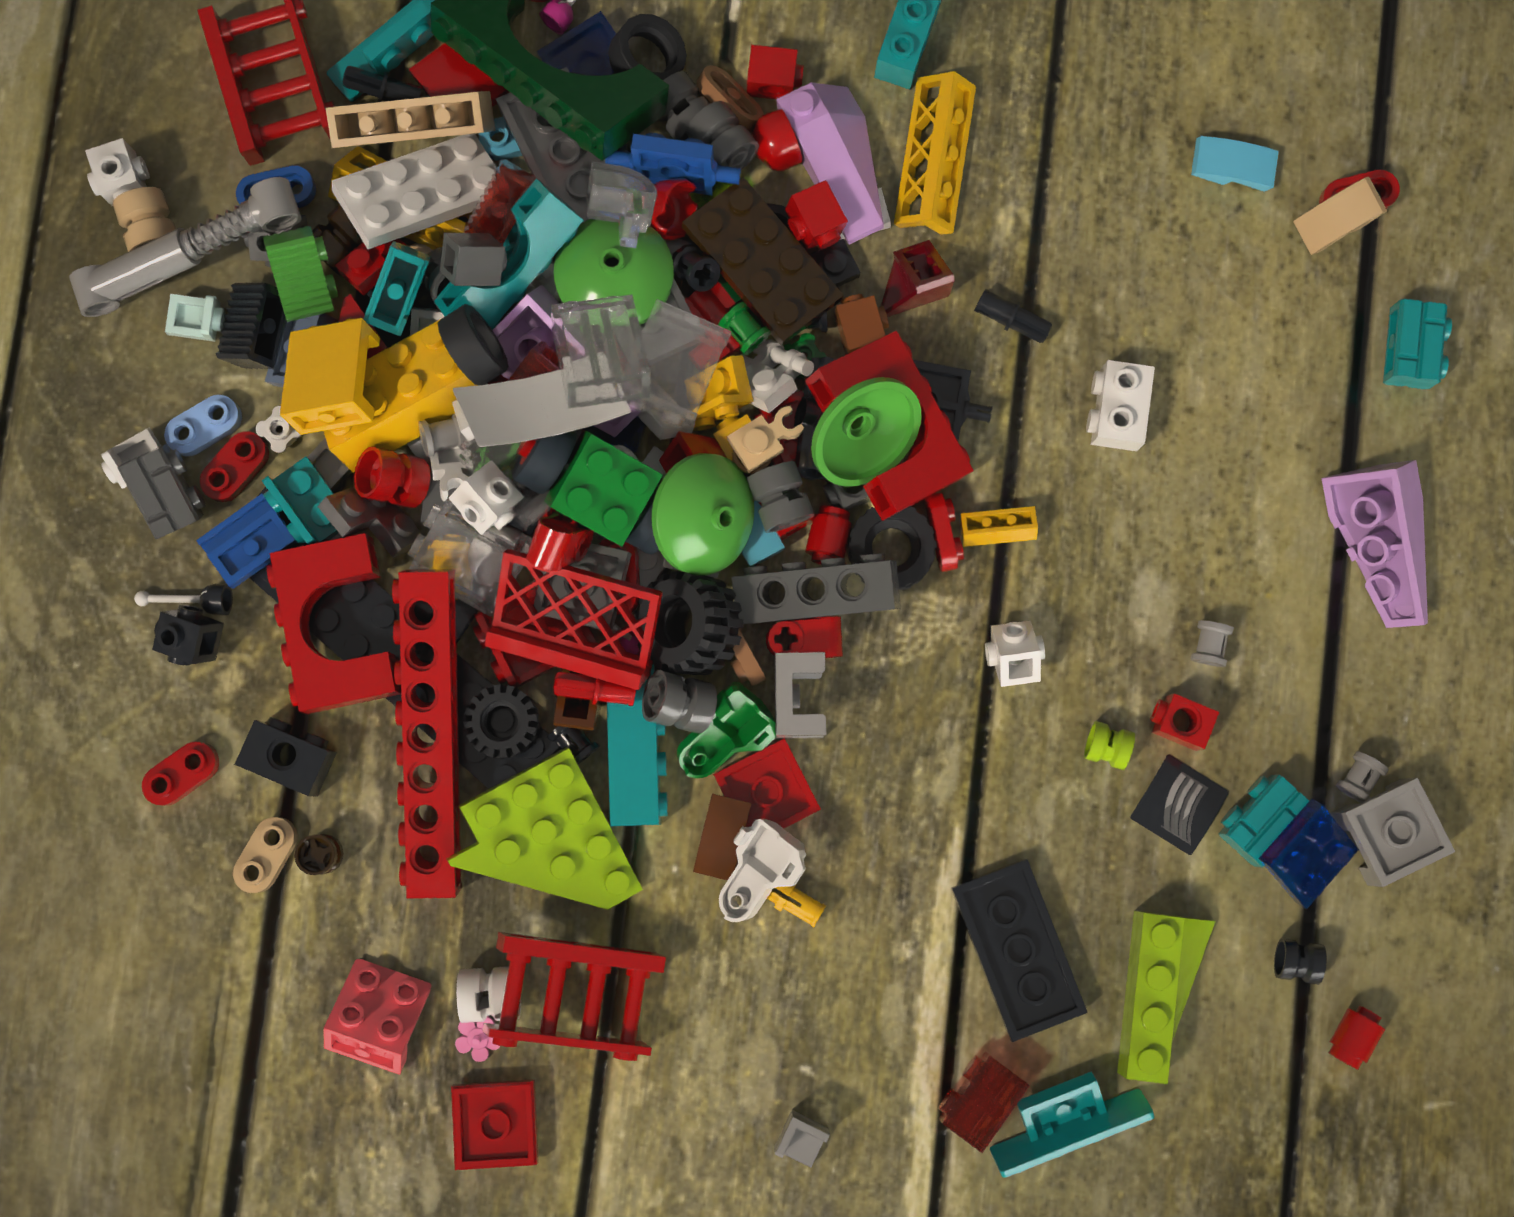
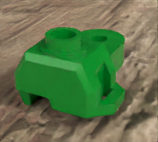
M732 682L717 695L716 711L709 727L703 733L691 732L679 744L677 758L681 768L688 777L704 778L715 772L735 752L762 751L776 738V723L771 712L761 699L741 683Z

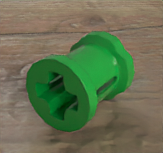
M741 302L723 316L718 326L723 331L727 330L742 346L740 351L745 356L757 349L768 338L771 331L768 327H761L747 311L748 306Z

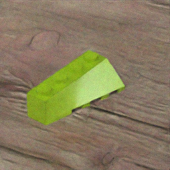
M1134 911L1117 1073L1124 1078L1168 1084L1172 1041L1215 921Z

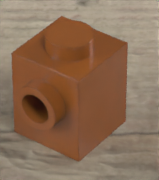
M863 294L851 295L842 299L840 305H836L834 316L845 355L886 336L884 330L889 328L887 314L884 306L877 307L874 295L864 298Z

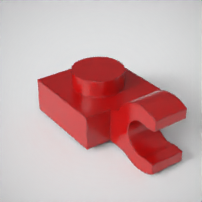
M400 239L393 240V241H395V242H398V243H401V244H403V245H406V244H405L403 241H401ZM393 241L371 249H367L364 242H362L338 262L335 267L341 276L362 295H365L376 285Z

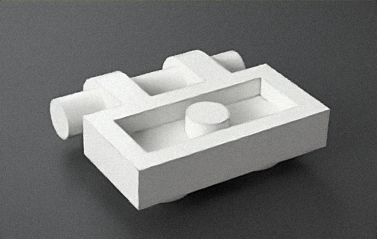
M772 339L764 341L753 351L758 354L754 359L743 355L753 402L749 404L770 413L798 390L794 379L800 374L804 376L811 375L814 370V363L807 360L805 354L795 349L787 351L784 349V346H781Z

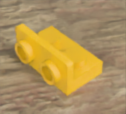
M743 355L729 356L684 381L686 398L690 406V411L686 414L695 422L693 431L713 428L716 426V420L735 417L739 415L738 409L753 402Z

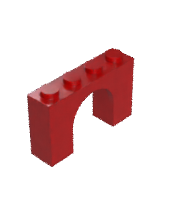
M897 330L818 368L805 380L822 413L846 389L873 378L888 377L899 380L906 384L917 396L921 406V424L905 462L876 476L863 486L882 521L950 486L974 471L966 449L959 445L951 430L948 416L937 405L931 394V386L928 380L920 374L912 359L910 347L900 338Z
M363 533L270 553L272 564L267 565V576L271 588H276L279 603L274 605V614L279 628H284L286 643L281 644V652L286 667L291 666L293 682L289 683L288 688L293 706H298L299 712L311 714L401 695V685H396L394 679V667L397 661L395 654L383 652L344 661L330 660L315 647L309 630L312 609L319 598L326 592L338 586L381 577L374 539Z

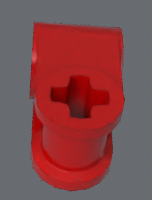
M554 512L551 516L539 519L526 559L539 568L549 571H560L562 568L583 559L592 542L594 531L587 527L579 528L564 521L563 515Z
M841 617L806 618L805 620L778 622L766 634L765 642L767 649L774 656L775 653L825 652V658L843 657ZM782 629H786L787 635L794 636L795 639L794 643L788 645L787 651L783 650L782 644L775 643L774 637L780 635Z

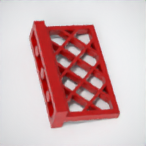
M512 549L505 550L502 558L493 624L487 631L485 646L639 690L651 674L653 661L650 660L663 592L569 565L560 571L545 570L531 564L526 559V553ZM513 564L526 566L535 580L521 588L512 575ZM554 575L565 577L574 591L559 599L547 579ZM537 585L540 586L551 603L539 612H537L525 592ZM592 586L604 588L613 602L598 610L586 590ZM509 589H511L513 594L509 595ZM575 596H578L590 614L575 623L563 605ZM631 597L650 601L648 614L639 620L635 619L625 604V601ZM517 598L529 618L522 622L505 617L507 603ZM617 607L629 626L614 634L602 614ZM555 609L567 628L561 632L549 630L541 617ZM594 620L606 639L599 643L590 642L586 639L580 627ZM646 623L645 630L643 631L641 625ZM633 631L642 645L640 656L626 652L618 638Z

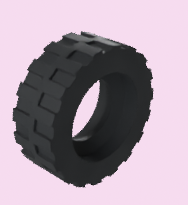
M912 506L884 521L881 520L876 509L871 507L863 516L859 517L852 528L848 541L849 562L851 564L861 563L862 555L873 554V540L882 530L889 528L901 530L908 536L911 542L909 558L906 562L897 566L899 590H907L923 579L934 562L935 550L937 548V542L934 539L935 532L933 527L927 523L928 519L923 514L920 515L916 508Z

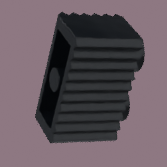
M234 283L231 285L233 291L229 293L231 298L227 300L228 307H226L228 313L224 315L226 321L223 322L224 329L221 330L222 336L219 338V351L216 353L218 359L245 369L274 370L285 320L277 287L268 283Z

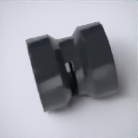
M1281 938L1277 944L1274 957V973L1276 978L1292 980L1294 977H1299L1305 983L1319 985L1326 971L1327 954L1325 946L1310 942L1303 946L1299 945L1296 940Z

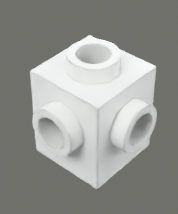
M123 138L85 150L92 170L91 173L87 174L89 184L96 196L101 195L111 206H113V200L118 195L135 188L147 187L145 180L150 178L147 166L141 156L137 157L136 152Z
M491 460L465 479L452 493L449 500L461 512L465 521L482 535L492 526L501 530L518 515L513 508L524 496L518 491L513 481L506 477Z
M1031 621L992 625L991 642L985 643V654L988 666H995L1000 686L1040 682L1041 659H1045V647L1042 636H1035Z

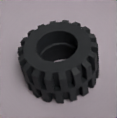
M671 571L670 574L658 576L657 583L651 582L647 586L648 588L663 592L650 660L653 661L652 665H656V669L678 674L708 675L712 674L713 670L722 669L725 666L724 659L731 660L735 655L733 647L734 645H740L742 638L738 636L739 628H743V619H739L738 613L742 611L739 602L733 601L736 594L732 589L726 588L727 583L710 576ZM639 599L638 603L641 606L639 611H635L634 617L636 620L648 614L650 601ZM691 609L692 627L686 639L684 625L686 616ZM646 623L641 625L643 631L645 630ZM639 642V643L637 644V646H638V648H639V651L641 652V646H642V645H641V643Z

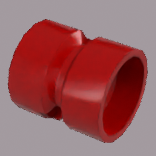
M375 446L368 447L359 457L355 467V489L362 498L380 502L388 501L394 505L416 508L427 495L431 478L430 467L427 461L421 457L404 453L397 454L394 451Z

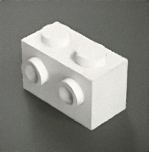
M1107 360L1100 371H1095L1091 394L1097 395L1096 408L1090 409L1086 425V432L1092 433L1091 445L1138 451L1145 444L1155 367Z

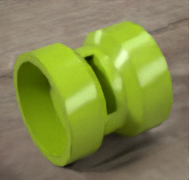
M1095 721L1087 738L1084 759L1093 762L1104 760L1109 762L1113 768L1125 770L1134 748L1135 732L1125 729L1119 731L1111 730L1108 724Z

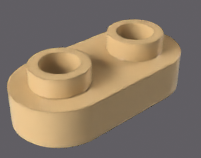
M271 817L263 820L257 826L234 866L233 878L241 890L247 893H260L268 890L275 883L297 844L298 834L292 822L281 817ZM272 830H276L280 835V840L276 845H272L268 841V834ZM252 865L256 866L259 870V876L254 881L247 875V871Z

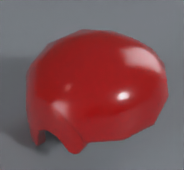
M779 109L761 116L756 121L752 136L759 144L756 154L758 159L765 166L776 171H784L800 164L803 158L785 112Z
M671 178L656 182L645 194L643 213L646 223L654 228L664 240L672 241L684 237L686 232L681 228L682 221L698 210V205L692 201L690 192H693L696 186L685 178Z

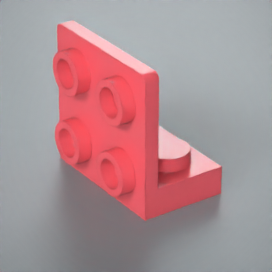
M356 959L324 1026V1049L400 1075L407 1060V1044L430 994L431 984L363 959Z

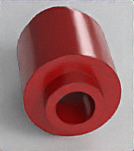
M823 505L820 506L818 514H814L805 552L812 556L811 561L813 563L821 565V560L845 557L852 523L849 521L850 512L838 507Z
M1360 1005L1356 1012L1347 1008L1329 1041L1332 1046L1328 1053L1352 1068L1359 1070L1362 1062L1367 1063L1386 1030L1378 1025L1382 1018Z

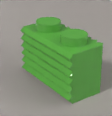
M306 226L263 237L286 321L290 322L334 311L331 299L338 298L339 296L333 275L324 276L321 262L328 260L322 236L314 238L311 226Z

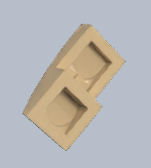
M1366 177L1325 200L1293 222L1310 254L1313 255L1323 251L1347 234L1358 231L1387 212V209L1371 179Z

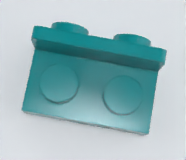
M307 456L276 478L272 479L267 476L261 480L268 489L263 496L276 513L284 511L291 521L286 527L299 545L305 542L310 545L329 541L339 534L318 508L325 497L335 493Z

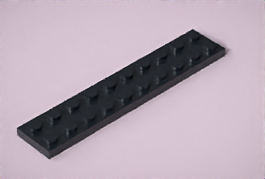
M265 487L259 495L264 494L268 489ZM283 510L279 512L287 525L291 523ZM305 542L304 544H302V545H299V544L297 543V544H295V545H294L293 547H291V548H296V547H300V546H305V545H308V544H307L306 542ZM266 565L252 575L250 579L279 603L276 588L272 589L270 586ZM373 579L335 587L322 595L316 602L310 615L309 630L343 661L383 652L395 654L397 661H401L400 644L395 645L393 638L394 621L400 620L399 604H394L393 597ZM418 642L415 648L418 659L426 663L432 662L434 658L433 648L428 643ZM457 653L459 763L490 789L553 755L560 749L555 741H549L547 738L549 733L541 726L537 730L536 736L538 737L535 742L530 744L526 752H521L516 757L494 758L475 749L474 744L469 742L466 736L468 733L467 729H464L463 721H466L467 715L464 713L466 707H470L472 703L470 700L473 696H478L481 693L480 690L486 687L491 688L493 684ZM419 683L417 685L416 693L418 698L426 703L433 702L435 699L434 689L426 683ZM401 695L386 698L395 707L397 701H402ZM499 706L493 709L487 718L489 731L498 738L510 736L516 730L518 724L516 713L507 706ZM428 724L418 725L431 739L436 740V732L433 727Z

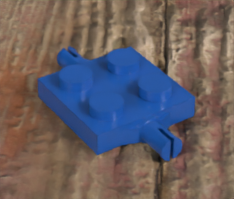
M657 133L633 134L630 153L615 151L605 159L607 167L629 169L635 176L636 185L652 187L656 182L662 180L685 178L696 186V189L690 193L713 196L716 181L739 185L741 168L718 165L714 160L713 145L693 138L684 141L667 139Z

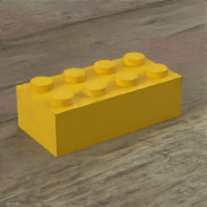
M440 320L366 360L363 396L375 408L373 422L323 431L329 450L353 473L355 472L359 457L368 447L375 446L395 451L419 438V421L426 420L429 424L452 419V415L455 414L452 402L457 400L453 388L478 386L465 376L450 356L438 330V322Z

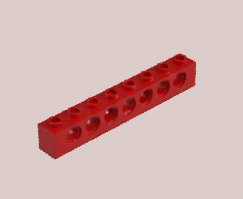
M408 569L398 572L399 579H394L392 585L394 604H399L400 620L394 621L393 638L395 645L400 644L401 661L395 662L394 679L396 685H401L402 701L396 702L395 719L397 726H402L403 741H398L396 760L398 766H403L404 782L398 783L397 800L399 806H404L405 821L399 823L398 829L399 845L405 846V862L400 863L399 881L401 886H406V898H456L462 889L461 869L450 866L446 859L461 851L455 569ZM418 601H425L432 607L433 618L430 622H422L416 617L414 608ZM418 642L428 643L433 648L434 658L432 662L426 663L418 659L415 653ZM419 683L429 684L434 689L435 699L433 702L426 703L418 698L416 688ZM419 724H428L433 727L436 732L435 742L427 743L419 738L417 733ZM427 764L432 766L437 773L436 782L428 783L423 781L418 773L419 765ZM421 805L432 806L437 811L438 820L436 822L423 820L419 814V807ZM423 845L434 847L438 852L439 860L436 862L426 861L421 856L420 847Z

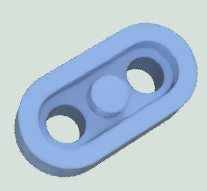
M210 396L171 419L165 428V441L172 450L176 449L180 455L194 456L234 433L242 421L241 409L237 403L227 396ZM217 408H223L224 414L222 418L214 420L213 412ZM183 428H189V436L184 440H179V432Z

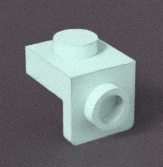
M170 294L165 333L171 336L215 342L217 331L221 332L224 328L225 309L220 308L221 303L215 296L206 295V298Z

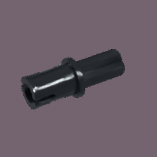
M354 66L346 67L342 80L344 87L378 97L377 102H382V100L395 101L420 98L422 90L421 86L389 77L387 72L382 76Z
M988 289L984 290L974 310L1004 325V330L1008 331L1011 328L1039 343H1043L1052 329L1051 322L1021 308L1022 303L1018 302L1016 305L990 292Z

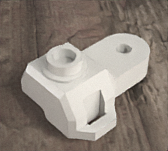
M757 819L751 827L742 826L734 838V843L738 846L736 849L738 865L719 895V906L725 915L724 919L730 922H740L754 917L773 888L795 886L806 870L803 860L806 856L804 844L777 823L767 819ZM737 896H740L742 900L741 905L737 903Z

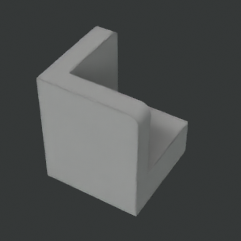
M791 1110L774 1146L775 1155L781 1158L786 1155L811 1168L823 1142L827 1143L830 1136L829 1128Z

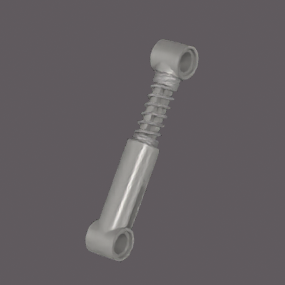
M273 177L259 181L250 188L251 196L248 200L241 202L240 207L235 205L232 212L226 210L224 216L217 214L214 221L207 219L205 225L198 223L197 229L192 227L186 230L184 228H177L103 265H90L75 270L70 274L69 279L81 315L84 317H98L111 313L119 308L120 301L198 265L205 254H211L213 249L219 250L222 245L228 246L231 241H238L240 236L247 237L249 232L256 233L261 229L268 232H277L295 226L301 221V214L289 180L284 177Z

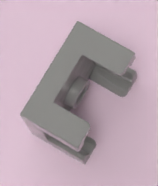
M825 652L775 653L776 739L824 738L826 735L825 715L793 714L794 708H800V684H792V679H820L825 671Z
M1418 778L1399 779L1385 786L1386 791L1359 804H1348L1331 812L1339 830L1350 831L1367 865L1359 867L1367 886L1384 887L1455 852Z

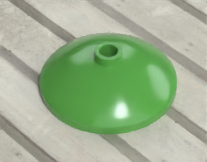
M602 215L581 223L573 239L564 243L557 251L554 262V282L562 304L576 319L599 330L622 331L647 322L666 303L674 280L673 260L664 239L647 223L626 215ZM609 258L619 260L618 265L615 267H608L605 265V262Z
M880 377L860 382L838 395L823 412L813 434L812 458L818 471L828 481L836 485L853 487L867 484L876 476L898 465L911 449L920 429L921 406L915 393L899 380Z
M699 453L682 459L667 472L654 498L652 529L659 551L673 567L682 572L699 576L717 573L737 559L749 540L754 522V499L745 474L738 469L734 462L721 455Z

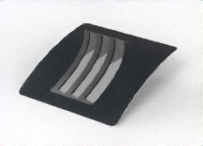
M1167 755L1130 818L1186 854L1192 855L1223 805L1228 791L1173 756Z

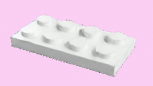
M475 134L461 135L332 180L333 194L367 249L508 199L510 195V187Z

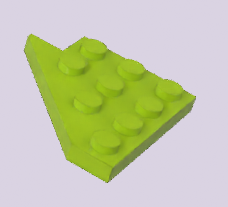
M568 747L459 805L477 842L446 858L452 867L607 910L643 890Z

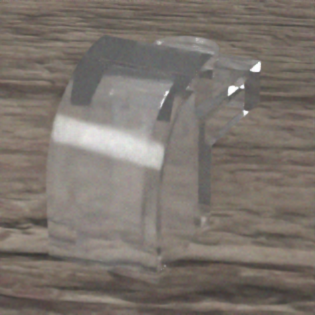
M592 162L586 191L587 218L619 223L620 246L636 248L639 232L646 233L647 227L651 225L657 197L656 187L646 176L633 169L619 165Z

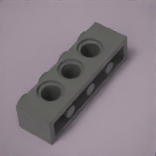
M885 553L862 555L861 563L846 565L845 558H832L821 560V568L806 569V562L782 564L783 572L767 573V566L743 568L744 576L732 577L733 591L736 594L734 602H739L742 611L738 613L739 619H743V624L901 609L897 563L892 560L885 561ZM855 573L862 576L865 583L863 592L856 597L848 592L846 586L848 578ZM816 577L821 579L825 586V592L819 600L812 599L807 590L809 582ZM777 581L785 588V597L779 604L772 602L769 597V589Z

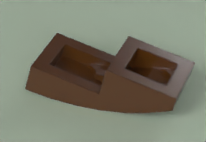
M712 794L693 872L723 880L729 879L737 864L736 849L738 846L734 843V838L742 826L746 827L751 803Z

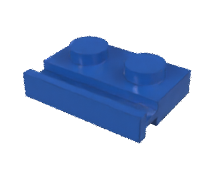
M263 494L257 496L196 540L227 585L233 589L271 562L270 553L290 549L298 543L288 531L285 521L279 513L274 511Z

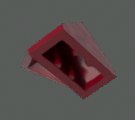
M930 240L893 252L894 261L881 306L885 308L887 317L949 297L955 282L954 275Z

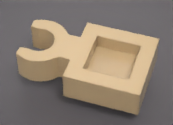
M791 406L781 408L776 413L774 421L770 424L761 415L727 436V440L748 473L784 451L779 442L781 439L792 440L802 434L804 430L802 424L797 425L793 429H787L782 424V420L792 414Z

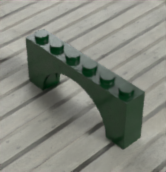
M434 0L431 2V33L440 42L446 43L468 63L475 65L497 85L503 86L519 98L525 106L531 107L547 119L554 128L560 129L576 141L582 149L589 151L601 161L633 139V134L641 133L666 114L669 84L641 64L617 74L589 76L560 70L539 60L519 43L510 28L513 20L525 10V0Z

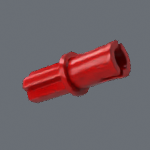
M557 672L553 686L554 694L557 696L591 700L593 705H596L597 701L633 706L636 690L587 675Z

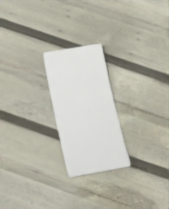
M603 356L568 368L528 378L488 385L453 388L455 397L479 447L512 444L556 436L597 425L631 412Z

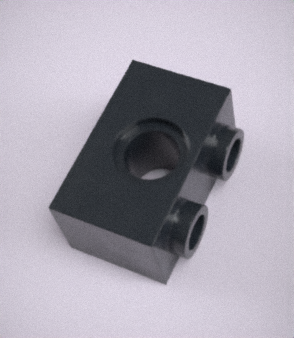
M269 717L268 722L254 720L234 765L304 795L318 797L337 752L326 748L329 741L306 732L304 738L290 733L292 725L274 717ZM291 744L296 750V758L293 763L285 766L280 760V752L285 745Z

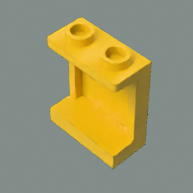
M363 318L347 319L343 322L311 326L307 329L290 332L280 415L300 435L373 422L375 408L363 396L367 350L378 347L380 337Z

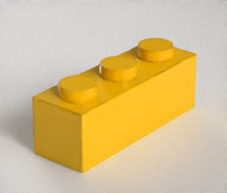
M1035 506L961 513L960 517L963 547L1037 540L1038 523Z

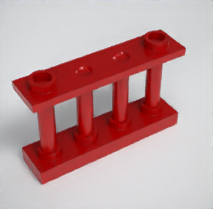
M284 0L285 4L229 21L226 17L220 18L212 5L197 10L239 151L250 166L265 162L261 148L265 147L268 141L322 125L330 139L326 108L335 107L333 101L327 102L302 21L308 18L303 0ZM290 19L295 39L240 56L237 52L232 54L229 42L235 40L234 36ZM301 55L306 72L305 75L249 91L248 88L243 89L240 77L245 76V71ZM308 90L312 91L317 110L261 127L258 123L253 124L250 112L256 111V106Z
M498 932L496 949L502 953H507L506 960L510 961L500 1024L483 1023L482 1031L488 1037L493 1038L492 1044L504 1047H517L518 1041L611 1051L613 1052V1058L626 1061H637L638 1055L651 1056L652 1047L643 1041H636L645 980L650 979L651 972L664 973L665 956L657 952ZM531 957L547 958L546 965L550 966L540 1029L516 1027L526 963H531ZM572 962L587 963L586 970L590 971L580 1034L557 1031L566 969L571 968ZM612 967L626 968V975L630 976L620 1039L597 1036L606 974L611 973Z

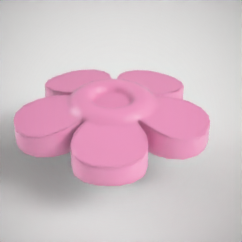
M487 1016L484 1022H477V1024L476 1022H460L458 1025V1030L463 1035L457 1038L455 1042L456 1049L464 1054L473 1048L471 1056L477 1062H483L489 1057V1049L497 1050L500 1047L492 1044L493 1038L488 1037L482 1031L483 1023L495 1024L494 1020Z

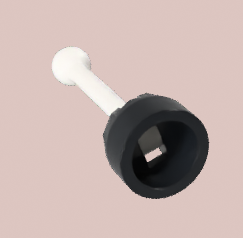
M212 584L206 586L201 595H150L147 591H139L135 594L134 600L139 606H146L150 602L200 603L201 607L208 614L229 615L232 609L233 595L232 589L227 584Z

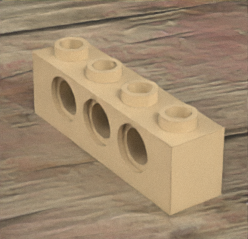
M490 91L326 108L332 148L495 131Z

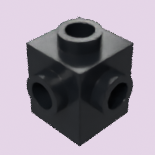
M179 605L178 610L161 611L154 629L155 639L152 650L167 655V661L178 665L187 666L216 661L224 623L202 615V609L190 605Z

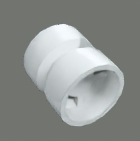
M509 966L494 967L490 974H487L483 968L460 969L458 971L456 994L458 1016L461 1023L484 1022L488 1015H492L496 1021H500ZM483 991H488L489 997H483ZM521 999L517 1019L520 1018L521 1014Z

